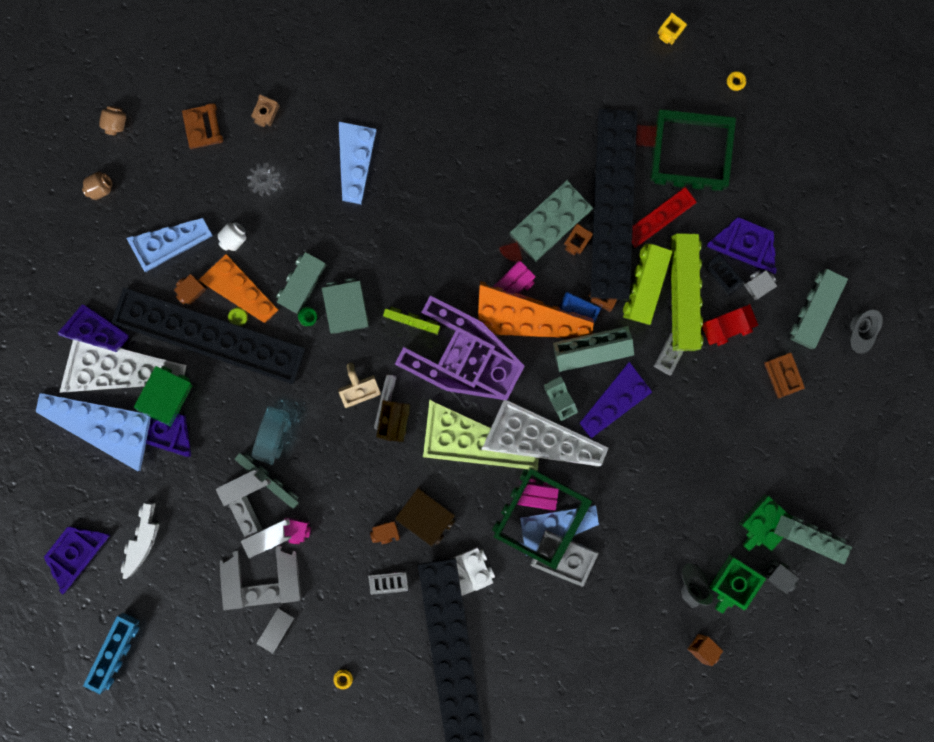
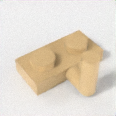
M347 364V371L352 384L338 389L345 408L381 395L374 375L359 381L354 364Z

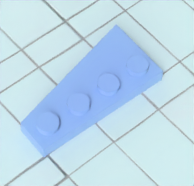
M339 122L342 200L362 205L376 129Z
M201 218L126 239L144 272H147L213 235L205 220Z
M595 505L588 508L575 535L599 525ZM577 508L520 517L524 544L536 550L545 530L562 536Z

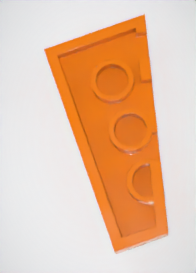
M227 254L199 279L200 282L264 323L279 311Z

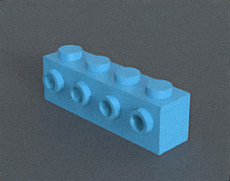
M123 612L116 617L85 680L84 687L98 694H102L106 689L109 690L114 682V679H112L114 672L117 673L121 668L123 662L120 660L123 654L126 655L131 647L129 642L132 637L135 638L140 627L137 626L139 620Z

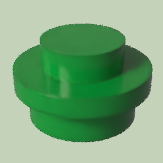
M305 307L299 311L298 320L303 326H312L317 320V314L314 309Z

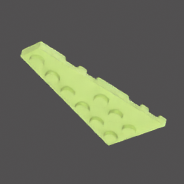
M429 401L423 457L528 469L530 466L538 470L539 458L481 450L491 428L438 403Z

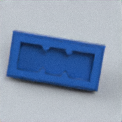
M568 292L565 293L560 304V310L569 313L575 312L592 318L594 323L601 310V307Z

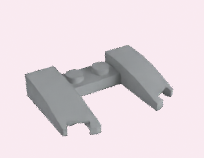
M255 469L216 489L223 506L229 504L245 537L241 543L248 558L291 539V536H284V526L290 524L289 518L263 530L246 496L271 484L268 478L262 482L255 476L259 469Z
M277 545L276 558L279 582L245 587L242 585L238 550L232 553L234 557L225 563L222 559L220 561L223 610L300 601L302 596L296 551H293L291 555L282 552V546Z

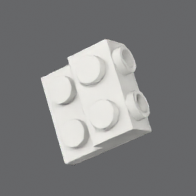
M477 546L453 557L457 561L462 596L493 584L492 579L495 578L491 567L487 568L484 562L487 560L483 549L479 551Z

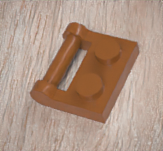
M208 104L182 111L190 149L223 142L215 112L217 110L216 104ZM205 113H208L213 136L211 138L207 136L203 116Z

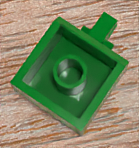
M763 495L739 523L748 531L746 533L748 538L742 545L750 551L756 544L758 546L763 544L772 551L784 538L774 533L781 516L792 519V517L769 496Z
M729 555L709 588L718 593L717 599L719 601L715 609L723 614L728 606L732 608L735 604L745 611L766 578Z

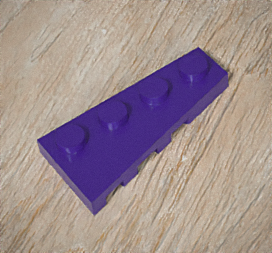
M630 362L626 364L624 369L580 421L579 424L590 438H593L652 393Z

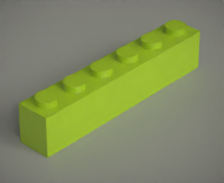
M675 234L671 236L673 351L700 350L703 345V336L701 335L703 317L700 316V308L703 304L702 297H700L702 260L699 259V251L702 244L701 240H699V234Z

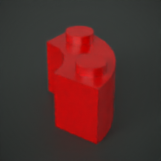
M749 304L704 322L702 328L709 345L717 343L720 346L729 342L727 338L741 333L744 336L752 333V328L758 326V323Z

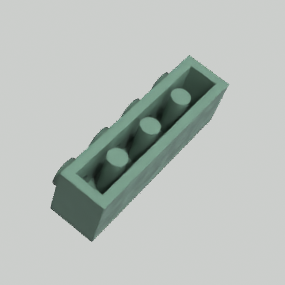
M825 269L817 274L815 278L816 286L807 295L806 299L808 302L806 307L803 306L798 314L800 319L797 324L793 325L790 334H792L790 340L809 349L816 348L848 278L829 269Z
M628 326L553 343L559 372L634 355L633 339Z
M781 516L774 531L775 534L845 564L852 549L851 546L845 544V539L836 535L833 539L831 538L832 533L823 529L818 532L817 526L807 523L805 526L803 525L804 521L793 516L792 519Z

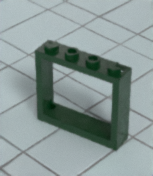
M659 109L656 118L650 181H654V184L659 185L673 183L674 187L692 185L693 189L710 187L712 191H723V189L729 187L736 118ZM664 121L728 128L722 180L658 173Z
M529 466L528 470L524 469L519 479L522 481L519 487L515 486L512 490L510 504L506 503L501 511V514H503L502 519L495 522L492 531H494L493 537L556 570L592 500ZM532 475L581 501L551 558L502 533Z

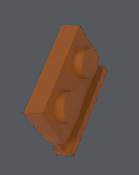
M792 353L764 362L777 398L805 389Z

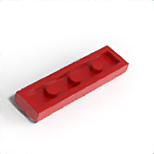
M686 187L632 226V246L634 249L697 203Z

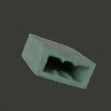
M356 278L345 280V284L338 285L337 282L327 283L326 287L322 288L331 334L369 327L360 281H356Z

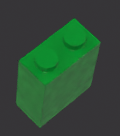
M155 366L134 408L171 427L192 388V384L189 382L190 379L181 374L179 376L172 374V370L165 366L161 368Z

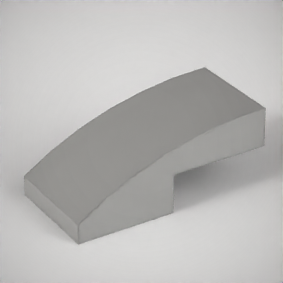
M277 609L257 644L274 653L294 618Z

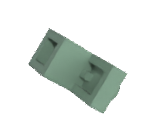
M561 376L550 380L544 385L546 394L561 421L578 413Z

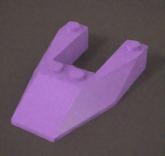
M430 295L421 313L449 327L455 333L438 365L403 347L395 365L446 391L507 400L524 365L481 321Z

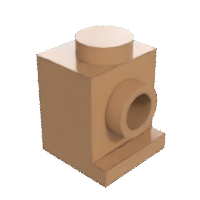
M259 95L251 115L255 120L254 123L265 127V125L271 127L280 106L278 102ZM263 108L267 109L266 114L260 113Z

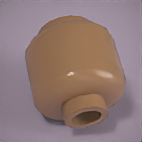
M107 106V108L101 111L99 126L105 130L106 134L116 135L117 132L124 130L126 114L122 112V108Z
M95 172L83 180L82 191L86 197L98 200L111 192L112 181L107 174Z

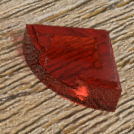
M517 242L499 248L501 254L508 260L514 262L523 261Z

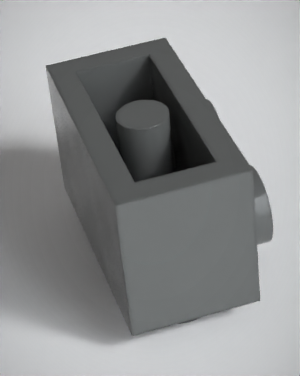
M774 560L761 573L763 577L786 594L796 588L799 579L794 575L796 571L784 563L780 564Z

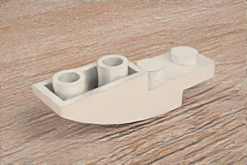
M146 502L139 509L141 521L135 531V536H138V538L129 540L124 549V554L127 555L126 561H123L121 566L123 579L131 577L139 569L154 544L159 528V523L152 522L155 503Z

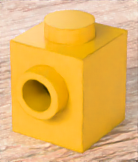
M671 13L657 34L660 35L659 38L663 42L673 45L687 24Z

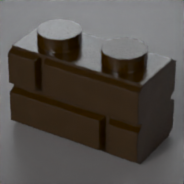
M382 400L376 438L404 442L410 404Z

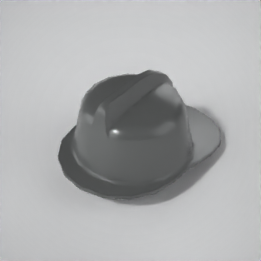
M874 309L867 310L866 312L856 314L852 318L850 323L852 331L851 346L856 353L863 354L872 348L883 324V318L879 311Z
M688 563L682 568L684 585L681 588L683 599L691 608L711 604L713 595L703 571L695 564Z

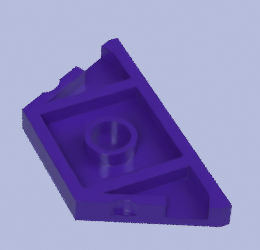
M738 217L706 245L710 249L776 274L775 248L773 245L774 232Z
M178 413L171 427L151 417L146 444L191 457L186 416Z
M68 526L46 553L44 559L51 568V574L56 579L62 595L67 592L108 540L109 534Z

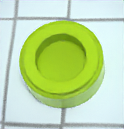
M234 308L229 312L228 320L231 324L242 327L248 321V314L242 308Z

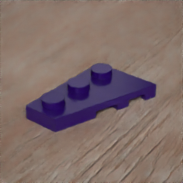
M83 304L58 332L59 336L118 352L129 339L126 333Z

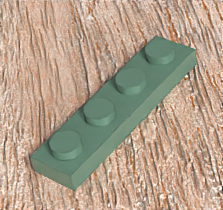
M240 453L235 458L236 462L248 472L259 469L255 476L262 482L268 478L271 484L266 487L293 510L299 504L296 501L298 499L296 495L291 491L286 493L282 489L283 484L275 478L272 481L267 476L269 473L263 467L259 466L257 468L253 465L254 460L246 453L244 456Z

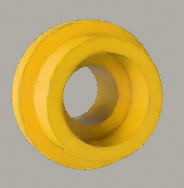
M732 72L727 78V85L731 90L739 91L746 85V77L742 72ZM735 78L739 80V84L737 85L733 83V79Z
M339 670L334 675L333 681L337 688L347 689L351 686L353 677L349 671ZM345 676L347 681L341 682L340 677Z

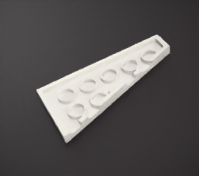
M73 340L60 392L145 387L155 366L159 368L165 366L172 370V374L179 376V374H185L187 365L121 348L118 352Z
M504 400L481 450L601 466L608 447Z

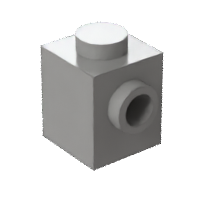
M760 270L750 276L751 280L744 284L754 300L759 299L777 287L774 275L771 272L768 273L767 270L762 273Z

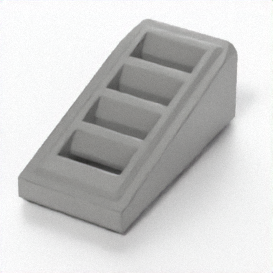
M406 570L368 575L371 595L409 590ZM401 576L402 586L398 587L397 577ZM390 577H393L394 587L392 588L390 585ZM382 578H386L387 588L383 589ZM374 579H378L379 589L377 590L375 588Z

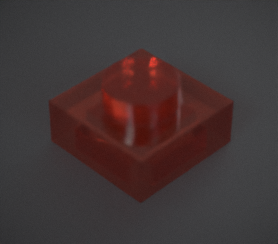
M637 125L636 145L654 147L656 127Z

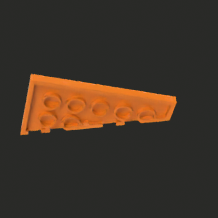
M480 281L478 320L494 335L577 338L593 334L594 321L592 318L575 312L569 313L560 310V307L554 305L551 307L543 304L542 301L518 293L512 294L503 291V288L497 286L494 288Z

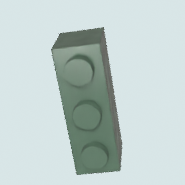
M306 252L298 257L295 263L297 265L295 271L289 273L286 279L288 282L286 287L281 288L276 297L278 298L277 303L297 314L304 307L327 264Z

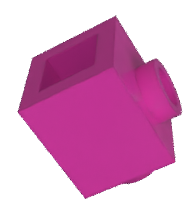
M290 517L284 519L289 518L290 524L284 526V536H291V539L288 541L289 543L300 544V542H304L306 538H309L311 527H308V521Z

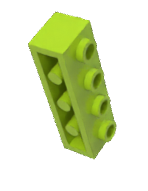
M645 244L640 251L641 259L634 271L635 279L630 286V298L623 307V318L651 325L672 255L671 250L653 244Z

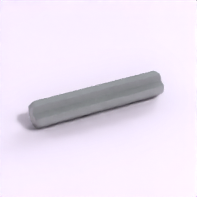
M386 375L374 425L375 429H378L382 400L391 401L396 382V376Z

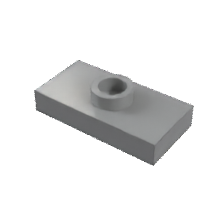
M670 333L653 366L669 376L672 375L684 352L673 351L672 333Z

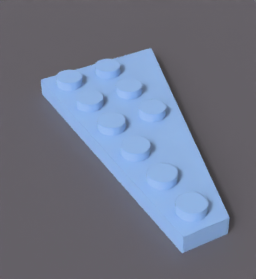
M39 393L36 408L38 414L136 471H141L150 416L141 412Z

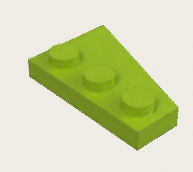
M394 307L384 311L383 316L437 335L439 334L440 326L437 325L438 322L430 319L423 321L419 319L420 316L409 313L407 316L401 314L402 310Z

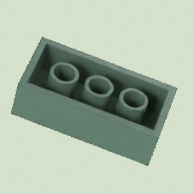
M565 181L510 232V236L534 262H537L576 224L585 218L593 208L568 181Z

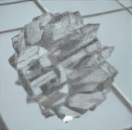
M265 163L262 169L260 164H257V171L253 168L250 169L254 175H248L247 178L253 180L248 183L249 187H254L252 192L257 193L259 191V195L263 196L266 191L269 196L271 195V188L277 191L274 184H280V181L276 179L280 175L278 172L274 173L275 168L273 166L269 168L268 164ZM266 177L268 181L264 183L260 180V178Z

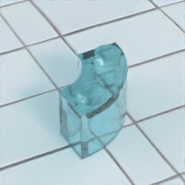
M267 407L257 433L251 458L272 465L276 458H280L283 450L280 445L284 433H288L291 422L288 421L290 413Z

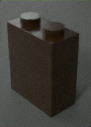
M419 487L395 518L396 521L431 547L434 543L438 545L444 537L442 535L443 531L446 528L449 530L456 521L453 519L455 517L453 512Z

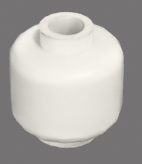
M236 222L234 224L227 223L218 233L220 247L226 251L228 249L236 251L246 240V230Z

